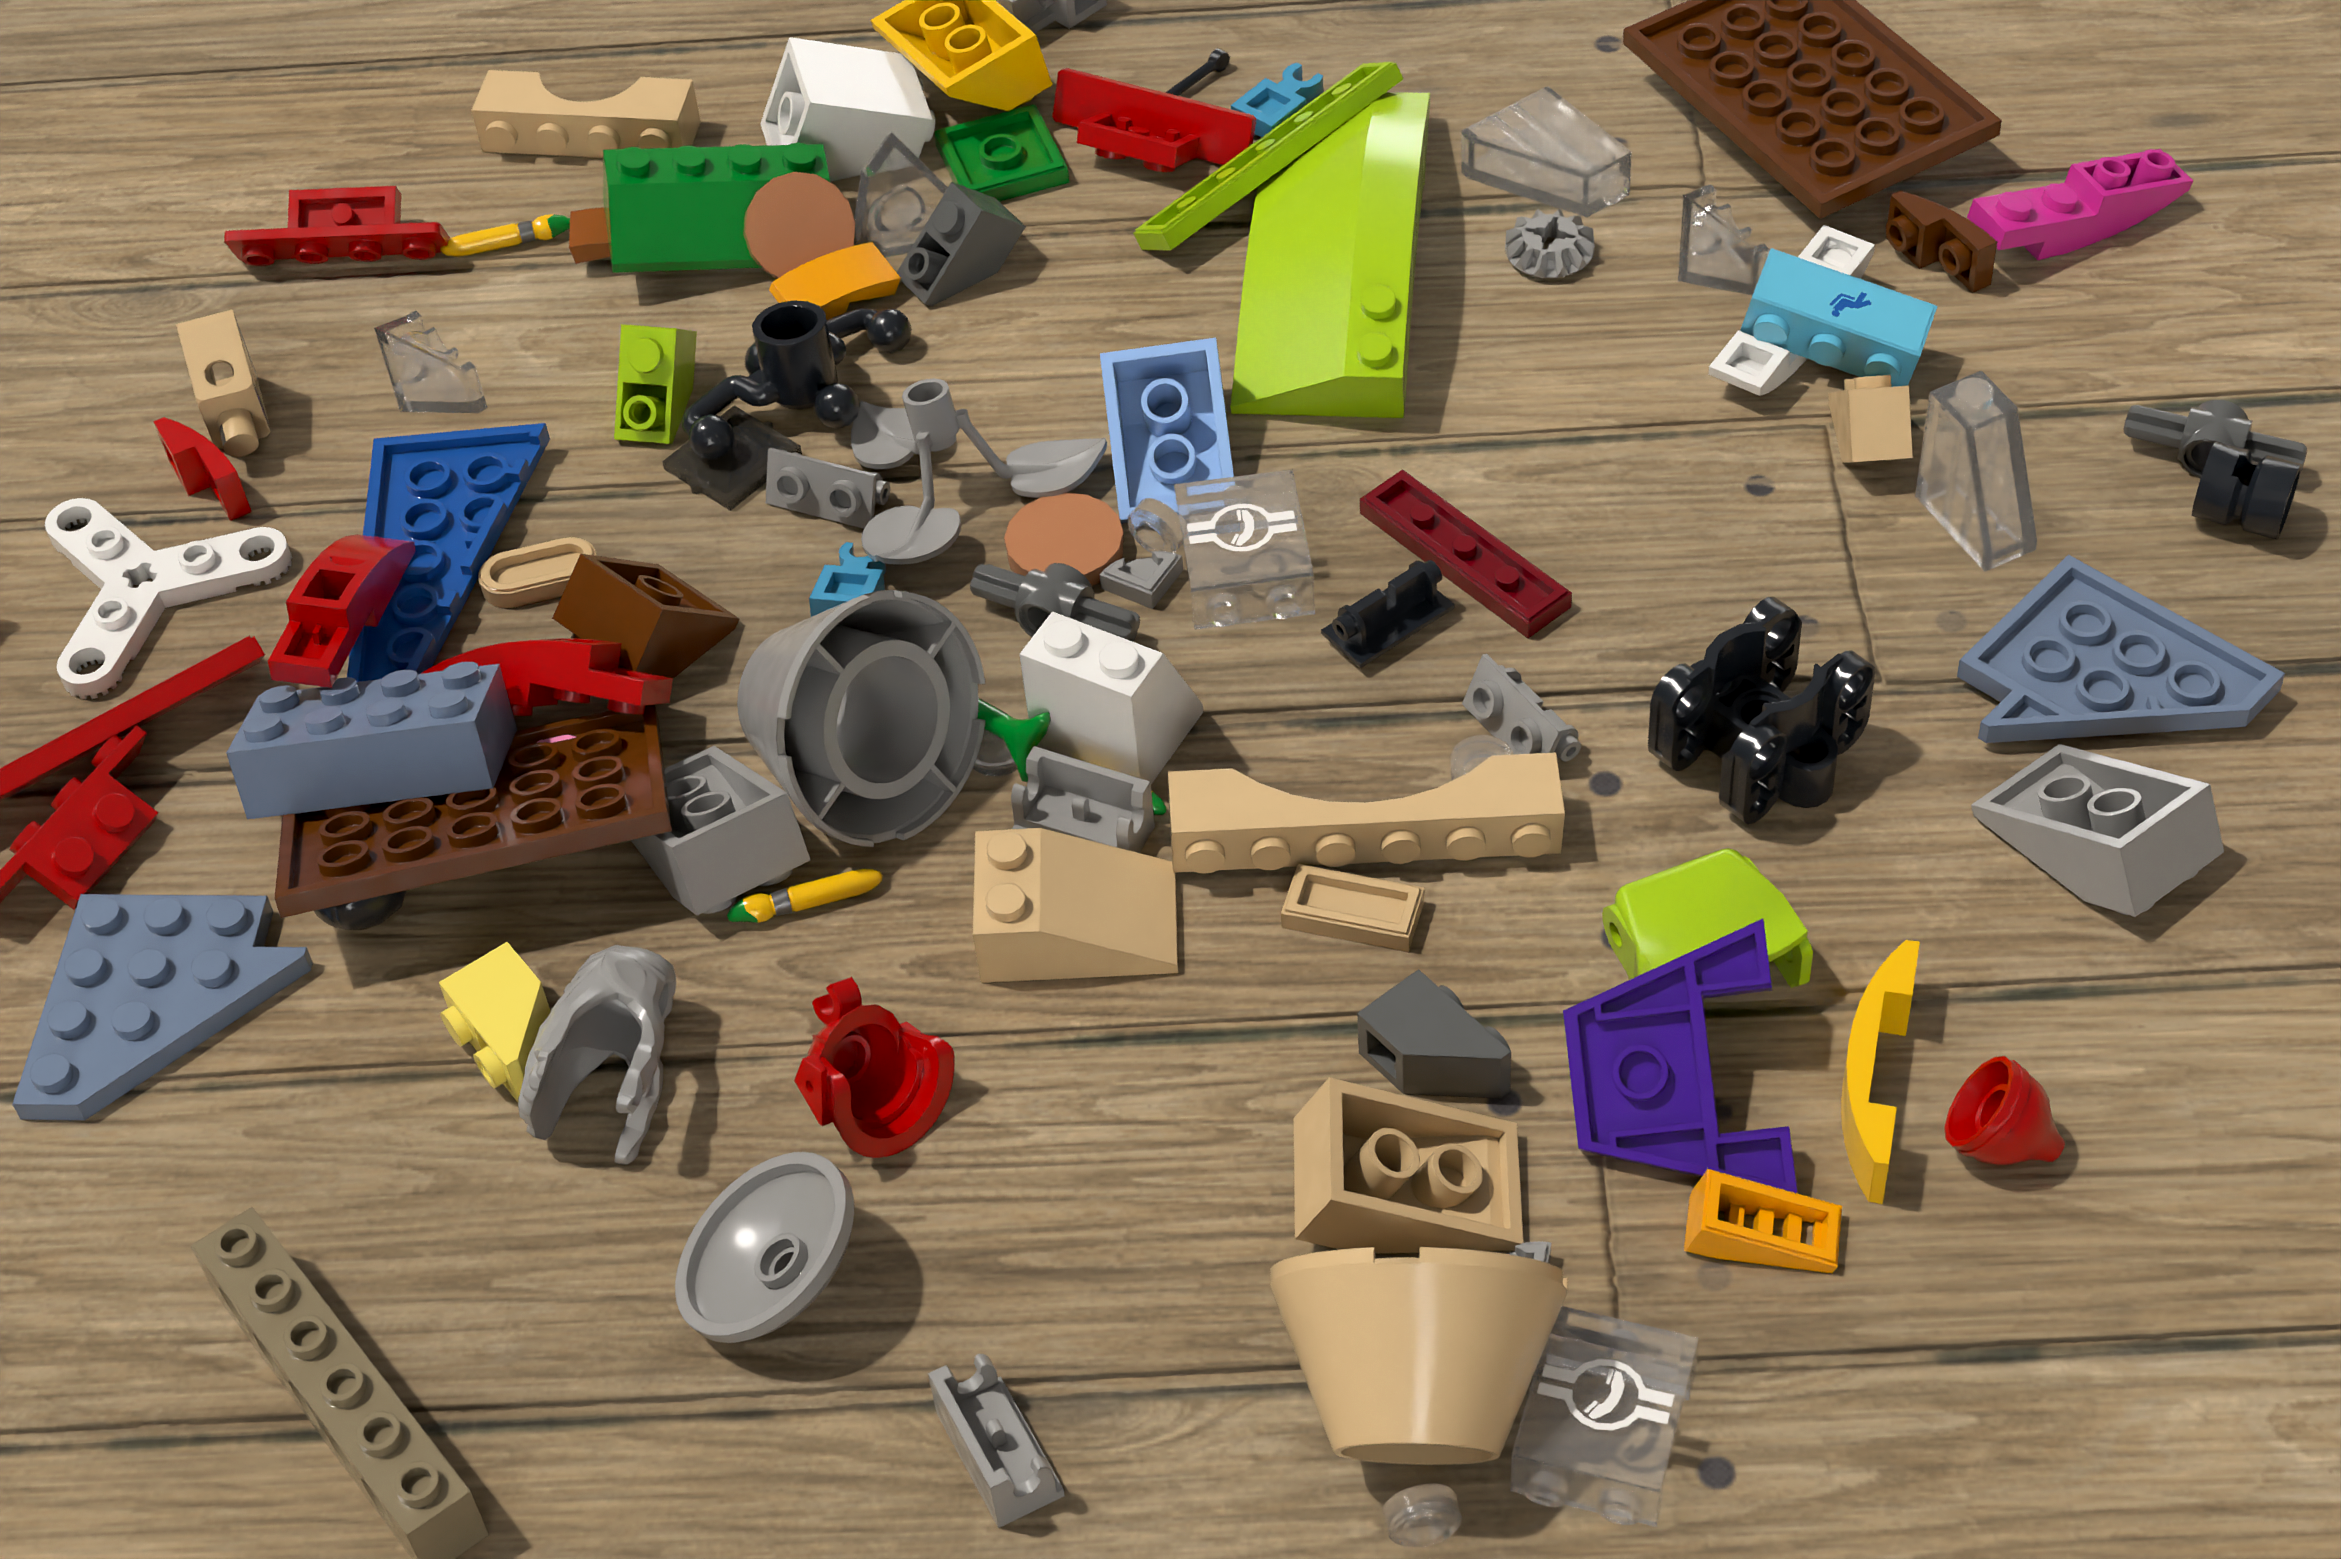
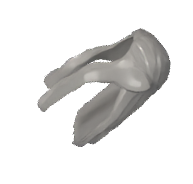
M614 945L590 955L579 968L572 981L565 987L564 994L539 1027L534 1045L529 1053L518 1099L519 1116L527 1124L526 1131L529 1134L542 1140L551 1137L574 1089L602 1062L615 1054L624 1058L629 1066L616 1101L617 1113H627L628 1116L618 1141L615 1163L628 1165L635 1160L640 1145L650 1128V1122L662 1093L663 1064L660 1054L664 1043V1019L667 1018L672 1010L673 996L676 990V975L673 964L661 955L647 949Z

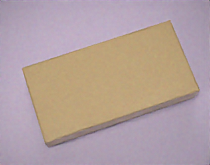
M1298 864L1281 911L1282 928L1409 952L1424 906L1425 888Z

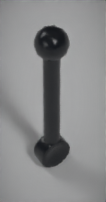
M1220 48L1215 49L1210 54L1207 63L1165 93L1179 96L1212 71H1224L1229 64L1230 55Z

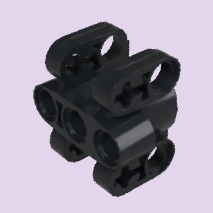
M1774 596L1760 601L1748 614L1743 624H1738L1720 633L1707 647L1704 660H1700L1691 666L1686 663L1679 664L1668 671L1657 684L1650 702L1649 752L1675 771H1682L1689 767L1704 750L1712 751L1722 759L1719 803L1746 824H1753L1769 812L1778 798L1801 808L1818 807L1828 801L1833 793L1837 756L1847 751L1856 743L1868 723L1875 679V667L1852 650L1841 654L1838 653L1823 666L1815 664L1812 681L1802 693L1792 698L1785 695L1783 692L1791 683L1798 665L1802 621L1793 609Z

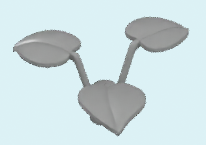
M925 379L907 387L902 394L905 408H885L861 401L858 417L853 421L851 430V446L857 462L866 468L890 469L903 465L913 454L920 455L923 502L920 508L916 506L894 507L876 515L868 522L861 537L864 552L875 562L913 564L936 557L946 551L957 540L962 526L958 511L952 508L933 509L935 497L931 451H941L952 446L956 441V434L960 428L999 477L1004 479L1011 478L1012 490L1016 494L1033 498L1060 495L1073 490L1083 483L1107 449L1106 437L1054 440L1028 444L1010 452L1006 459L1007 464H1005L997 457L972 425L967 409L955 410L949 386L944 380Z

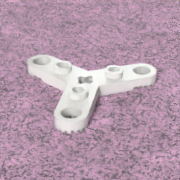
M76 498L57 505L50 511L45 520V529L51 543L56 548V551L62 552L80 572L101 589L57 661V672L65 690L70 692L73 697L79 695L80 699H86L88 695L95 699L98 698L97 694L102 692L103 696L108 694V688L114 690L117 687L116 681L121 682V674L124 673L125 667L130 659L134 660L165 608L237 592L236 587L252 583H254V586H258L261 581H265L267 585L271 583V578L280 579V573L286 574L288 571L287 566H291L292 556L285 536L276 529L258 527L154 551L94 500ZM78 519L81 523H84L86 519L88 523L85 527L76 531H66L65 527L68 529L71 527L70 522L76 525V520ZM261 548L265 552H268L269 549L271 550V554L262 560L248 561V554L253 557L255 555L254 550H257L258 554L261 553ZM95 660H97L98 664L103 663L98 670L92 673L81 675L76 672L82 670L80 665L87 667L88 661L91 662V665L95 664Z

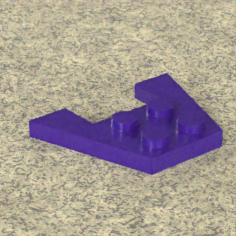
M1760 919L1563 1010L1577 1141L1580 1151L1702 1177L1707 1169L1798 1194L1789 1126L1719 1134L1703 998L1773 991L1764 919Z

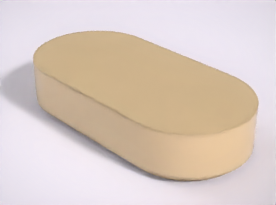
M567 537L498 553L485 561L479 570L478 579L483 596L488 603L499 608H515L562 597L580 554L597 556L592 544L584 539Z

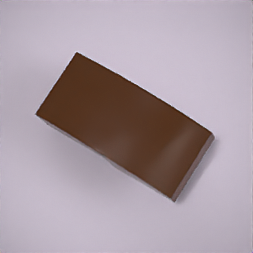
M1903 191L1891 194L1888 222L1886 224V238L1896 251L1902 252L1919 269L1939 261L1948 274L1955 276L1972 293L1991 285L1998 241L1967 218L1936 202Z

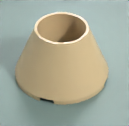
M1374 1247L1340 1249L1291 1257L1274 1264L1270 1269L1271 1291L1334 1454L1353 1460L1387 1464L1457 1465L1481 1463L1499 1458L1568 1293L1567 1278H1563V1270L1557 1266L1516 1255L1466 1249L1420 1247V1258L1375 1259Z

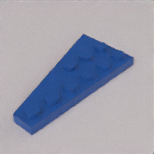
M546 423L374 438L363 535L413 541L415 553L377 627L364 625L349 654L348 678H354L357 682L377 680L399 670H414L417 674H421L433 666L478 579L481 566L488 560L550 441Z

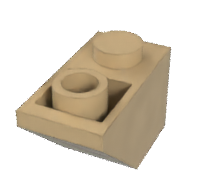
M1891 375L1856 377L1854 379H1844V391L1828 393L1829 407L1842 463L1913 458L1909 385L1891 387Z

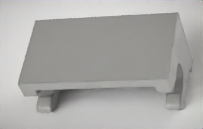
M1036 746L1032 748L1026 758L1027 787L1015 783L1012 788L1011 805L1014 818L1012 829L1043 828L1140 853L1155 827L1150 781Z
M978 1354L974 1359L977 1371L966 1381L958 1383L947 1365L928 1373L937 1416L997 1527L1000 1528L1064 1497L1065 1494L1061 1483L1001 1376H997V1371L990 1358L985 1354Z

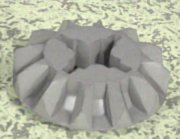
M1537 209L1532 219L1517 217L1514 228L1506 231L1505 253L1508 260L1520 271L1536 277L1558 278L1576 273L1591 261L1595 251L1593 228L1583 225L1581 215L1564 217L1561 209H1558L1554 214L1548 215ZM1547 238H1557L1552 244H1549L1547 250L1544 249V243L1542 242H1545Z

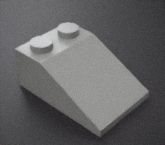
M2058 744L1971 805L1974 817L2083 901L2133 917L2149 910L2155 902L2184 881L2194 877L2200 869L2224 853L2210 784Z
M712 746L665 768L672 831L631 840L672 897L695 915L722 911L735 902L736 896L759 885L769 886L787 879L792 874V869L811 860L788 794L716 746Z

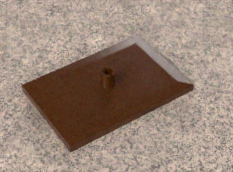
M1688 0L1623 29V44L1819 219L2000 135L2002 120L1856 0Z
M655 704L646 705L645 714L640 715L610 710L516 731L494 788L282 815L275 901L280 917L284 918L672 831L660 726ZM562 735H572L576 737L553 743H537L540 740L558 737Z

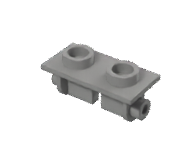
M774 448L768 449L766 504L864 529L868 522L874 518L875 505H884L889 498L890 483L882 481V477L878 473H870L802 456L795 452L790 453Z
M1488 654L1481 656L1462 705L1511 755L1556 752L1557 758L1566 762L1573 759L1581 749V743L1578 741V731L1572 725H1567L1552 709L1543 711L1541 707L1544 701L1521 680V674L1515 668H1505L1503 665H1498Z

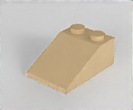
M1043 828L975 831L973 939L981 983L1178 973L1176 873H1173L1172 861Z
M1329 1077L1294 1117L1295 1239L1336 1249L1374 1247L1375 1253H1420V1247L1478 1251H1515V1246L1523 1243L1517 1123Z

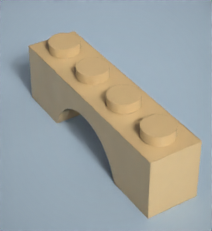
M488 70L471 110L482 152L603 158V150L624 149L627 147H638L641 149L679 148L681 146L693 145L701 122L693 80L641 77L631 87L615 96L597 101L577 102L565 100L551 94L543 86L539 72Z

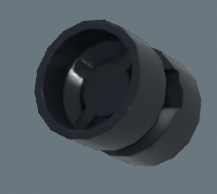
M2215 441L2198 485L2192 508V516L2225 526L2234 519H2238L2244 531L2278 540L2295 495L2302 464L2270 455L2265 456L2259 462L2253 461L2250 450Z

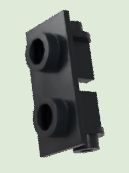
M1416 560L1409 565L1407 571L1389 581L1387 589L1381 591L1378 588L1351 606L1344 605L1338 610V617L1331 624L1321 629V634L1357 666L1362 668L1453 610L1455 604L1437 590V583L1442 581V573L1438 565L1432 560H1427L1424 563Z

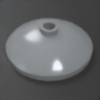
M793 1152L764 1161L732 1182L701 1216L690 1234L679 1260L675 1281V1296L679 1312L689 1326L712 1341L735 1343L773 1332L802 1313L828 1285L841 1264L850 1241L854 1219V1196L851 1185L844 1173L830 1160L821 1155L809 1152Z

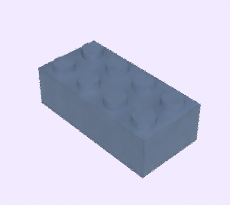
M460 662L439 672L417 674L414 670H399L384 676L382 679L357 682L354 678H338L335 680L332 688L316 687L296 690L295 687L289 685L271 688L258 695L226 754L247 819L494 788L516 734L517 727L500 664L478 666L475 662Z

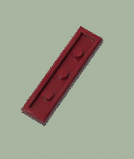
M1403 469L1359 499L1360 514L1424 562L1427 560L1434 561L1444 577L1529 639L1572 607V592Z

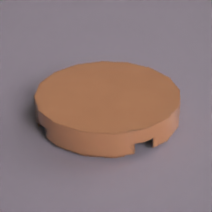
M792 172L773 178L755 193L745 212L743 235L749 254L765 272L771 274L776 279L820 256L854 245L855 220L849 201L836 185L816 174Z
M1063 493L1056 496L1041 497L1023 506L1009 521L1004 540L1010 569L1014 573L1026 576L1032 569L1045 571L1050 564L1062 563L1080 571L1088 579L1091 586H1094L1100 582V574L1113 562L1122 559L1124 532L1119 515L1106 502L1086 494Z

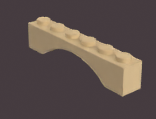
M1556 752L1493 755L1470 772L1438 788L1404 798L1367 803L1329 802L1292 795L1261 784L1233 768L1168 771L1173 873L1196 872L1206 874L1218 870L1256 868L1276 870L1282 867H1297L1298 864L1340 867L1357 863L1391 862L1404 864L1411 861L1438 859L1467 861L1478 857H1537L1543 854L1561 853L1565 809Z

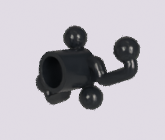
M795 300L781 302L766 308L756 316L752 324L755 342L747 349L744 362L749 376L733 375L725 378L684 412L682 428L689 436V445L695 454L701 458L716 460L724 457L733 446L734 431L726 419L716 414L737 398L751 406L758 407L767 406L774 402L788 409L802 410L814 407L817 417L827 427L840 429L851 425L858 417L860 402L857 394L851 387L838 383L836 365L846 355V345L842 338L867 330L868 338L876 349L882 352L894 353L902 350L910 341L912 328L908 318L900 310L891 308L881 311L871 308H858L827 320L825 312L819 305L808 301Z

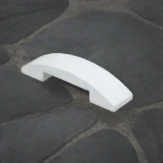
M1823 225L1798 257L1861 279L1874 254L1875 244ZM1738 330L1710 364L1709 375L1761 396L1785 382L1807 358L1790 353V351L1771 343L1757 340L1754 336Z

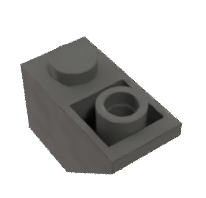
M951 182L897 273L901 277V281L924 304L934 306L998 273L1026 226L996 198Z
M1419 969L1357 1013L1359 1054L1403 1094L1501 1099L1510 1092L1512 1054L1504 1037L1491 1026L1483 1027L1464 1010L1461 1001L1451 989L1444 985L1438 987Z

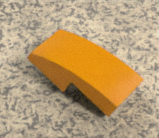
M869 242L840 249L804 263L774 280L769 291L778 303L795 300L808 301L819 305L825 312L826 319L828 320L846 313L850 302L895 295L901 277L874 243Z

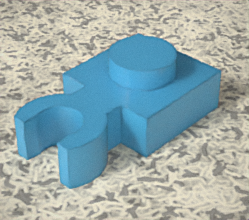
M1299 63L1291 64L1283 71L1282 81L1277 84L1267 78L1263 79L1231 105V109L1254 115L1256 117L1255 134L1263 137L1324 92L1323 75L1318 73L1310 80L1303 81L1302 65Z
M844 543L839 549L840 566L825 564L809 597L811 617L864 594L885 590V563L881 561L875 562L869 556L856 557L854 556L853 543Z

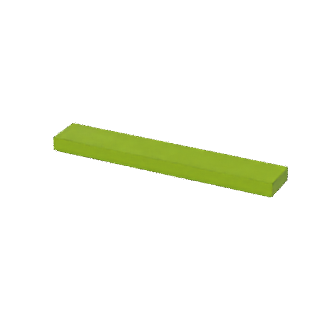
M1363 63L1136 228L1133 234L1141 250L1174 249L1401 82L1404 78L1397 63Z

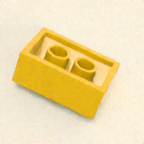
M904 0L870 20L873 29L949 97L1009 112L1015 107L1029 102L1035 95L1053 85L1036 34L996 0Z

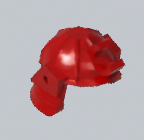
M852 977L832 983L826 988L829 994L817 997L812 1001L816 1015L826 1025L818 1034L812 1035L813 1042L808 1051V1056L802 1058L794 1081L821 1126L833 1123L843 1141L854 1152L871 1158L895 1155L919 1141L934 1125L943 1111L954 1079V1050L948 1042L939 1038V1036L925 1035L907 1021L900 1024L892 1012L878 1004L862 1005L859 987Z

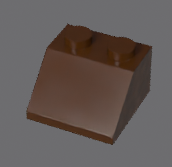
M580 554L552 619L572 632L571 638L622 643L619 668L668 678H675L734 631L740 619L659 564Z

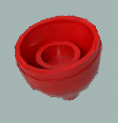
M2006 1056L1991 1058L1981 1064L1967 1078L1951 1104L1944 1127L1946 1141L1959 1153L1968 1158L1973 1157L1980 1162L1992 1165H2012L2029 1160L2053 1162L2061 1155L2065 1146V1140L2059 1134L2054 1124L2050 1100L2043 1086L2023 1066Z

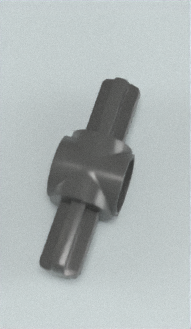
M2210 400L2202 403L2198 408L2191 407L2188 417L2133 405L2127 413L2124 424V434L2128 437L2179 448L2177 459L2181 460L2188 472L2198 478L2202 476L2207 458L2215 441L2250 450L2253 461L2259 462L2265 456L2270 455L2302 464L2301 471L2307 455V446L2303 443L2252 432L2253 421L2248 419L2244 410L2238 405L2225 400Z
M1053 563L1045 571L1032 569L1026 576L990 564H980L973 573V579L970 584L971 592L975 596L1014 608L1019 625L1031 637L1034 636L1051 612L1132 642L1137 636L1140 616L1136 612L1094 599V591L1088 579L1080 571L1069 565Z

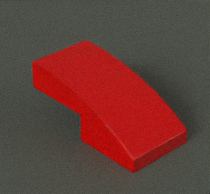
M166 417L153 421L167 459L188 496L210 487L230 521L252 512L236 469L216 445L194 429Z

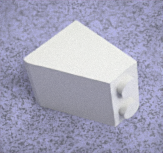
M789 37L760 124L767 145H789L792 143L823 144L831 182L916 163L924 142H929L933 136L935 115L932 110H929L925 99L922 79L918 78L914 65L902 54Z
M1051 612L1020 653L1028 719L1041 713H1050L1051 721L1047 734L1037 745V747L1138 777L1150 781V784H1152L1203 713V704L1164 653L1055 612Z

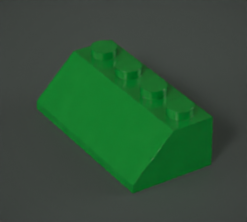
M792 143L789 145L752 146L739 144L722 147L681 146L679 148L645 149L627 147L624 149L603 150V204L612 273L762 268L750 256L743 235L745 212L755 193L770 180L792 172L816 174L830 182L824 145Z

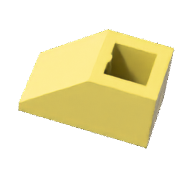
M505 942L439 982L448 1007L440 1012V1016L446 1029L460 1047L470 1042L477 1051L473 1054L474 1060L491 1087L495 1089L503 1084L518 1102L529 1053L534 1045L539 1027L551 1011L541 981L512 946Z

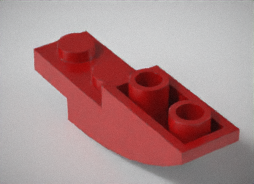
M356 534L345 536L323 550L309 565L286 600L289 622L268 659L271 680L332 688L364 625L377 627L415 553L414 542Z
M576 638L527 640L490 645L446 659L421 673L443 671L445 668L460 662H475L478 666L500 664L513 715L532 716L533 707L558 705V700L589 703L591 696L608 699L607 709L627 714H645L646 705L670 703L673 678L619 668L622 643Z

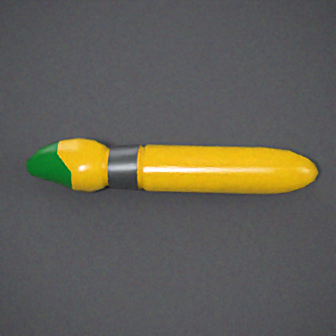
M549 214L540 216L534 221L512 223L461 234L450 238L448 246L441 247L440 251L448 256L460 257L520 245V243L524 244L536 239L549 240L570 228V218L564 215Z
M858 869L791 886L789 889L784 888L770 893V895L763 893L751 894L731 906L727 919L731 922H766L774 915L789 914L793 911L798 912L869 892L882 882L883 875L880 871L874 869Z

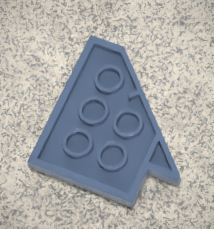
M2069 554L1959 660L1957 672L1958 678L2000 701L1980 723L1978 739L1985 743L2246 727L2281 690L2285 676L2284 672Z
M80 894L12 1105L20 1120H87L311 971L313 961L307 947H264L274 912L268 896Z

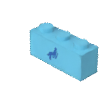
M1771 248L1740 331L1754 336L1757 340L1771 343L1790 351V353L1813 360L1824 366H1830L1859 377L1891 375V387L1908 386L1921 356L1937 305Z

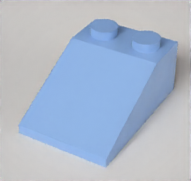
M1216 338L1100 353L1121 524L1219 511L1225 507L1237 504L1225 397Z

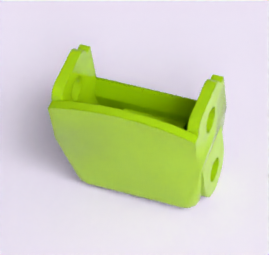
M1730 848L1721 849L1625 884L1617 891L1615 904L1603 908L1602 919L1606 936L1615 955L1624 967L1629 980L1760 919H1764L1769 962L1773 960L1790 988L1801 986L1810 981L1813 951L1807 938L1808 930L1785 896L1759 872L1755 864L1748 857L1742 856L1737 850Z

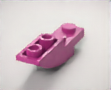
M2149 149L2144 152L2103 157L2098 160L2071 164L2064 183L1974 198L1967 218L1998 241V250L2024 246L2036 260H2042L2078 250L2112 237L2140 223L2189 191L2193 180L2175 163L2169 154L2161 149Z

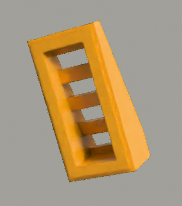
M1707 1169L1692 1190L1689 1198L1684 1251L1716 1259L1832 1274L1838 1266L1842 1206ZM1718 1211L1725 1212L1724 1221L1717 1219ZM1744 1214L1754 1215L1753 1229L1743 1227ZM1774 1218L1784 1219L1782 1237L1773 1235ZM1802 1222L1813 1223L1812 1245L1800 1242Z

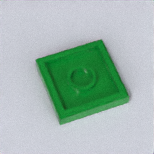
M1035 104L934 131L936 147L952 181L994 197L999 202L1069 183L1068 167Z

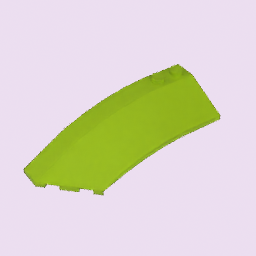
M1384 93L1258 186L1244 270L1230 406L1231 414L1404 418L1416 253L1423 185H1425L1430 93Z

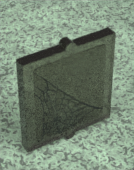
M735 405L721 415V417L728 421L734 431L733 446L724 457L716 460L701 458L695 454L688 441L662 461L664 470L688 484L693 494L702 493L729 511L733 510L767 482L769 448L802 454L801 446L774 430L772 422L766 421L763 423Z

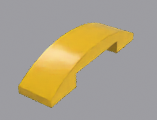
M1905 940L1879 967L1859 1002L1848 1042L1841 1097L1843 1137L1856 1180L1868 1202L1883 1204L1897 1111L1895 1106L1869 1102L1878 1033L1883 1032L1906 1036L1920 945L1919 941Z

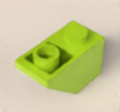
M621 324L615 440L673 444L693 390L697 331Z

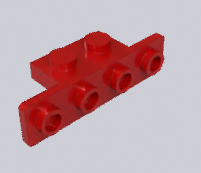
M1070 68L1060 70L1057 75L1053 120L1078 127L1076 143L1094 147L1095 154L1100 157L1119 160L1125 159L1128 156L1144 160L1143 166L1149 170L1173 172L1176 167L1195 158L1224 165L1253 144L1256 127V117L1254 115Z
M396 186L289 190L287 228L227 230L224 235V243L242 262L252 266H269L274 263V260L296 259L302 263L321 264L327 262L329 257H350L356 261L374 262L380 260L382 255H404L411 259L426 260L435 257V253H442L440 248L448 246L450 237L438 222L401 223L402 194Z
M136 725L123 740L117 735L109 738L91 762L96 769L83 782L76 777L72 778L54 798L51 807L56 811L42 826L36 821H32L22 830L9 849L15 855L0 870V903L26 875H29L74 910L77 907L80 894H89L155 822L159 812L116 780L140 753L147 732Z

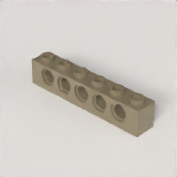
M253 1207L190 1245L216 1296L412 1559H455L489 1535L471 1491Z

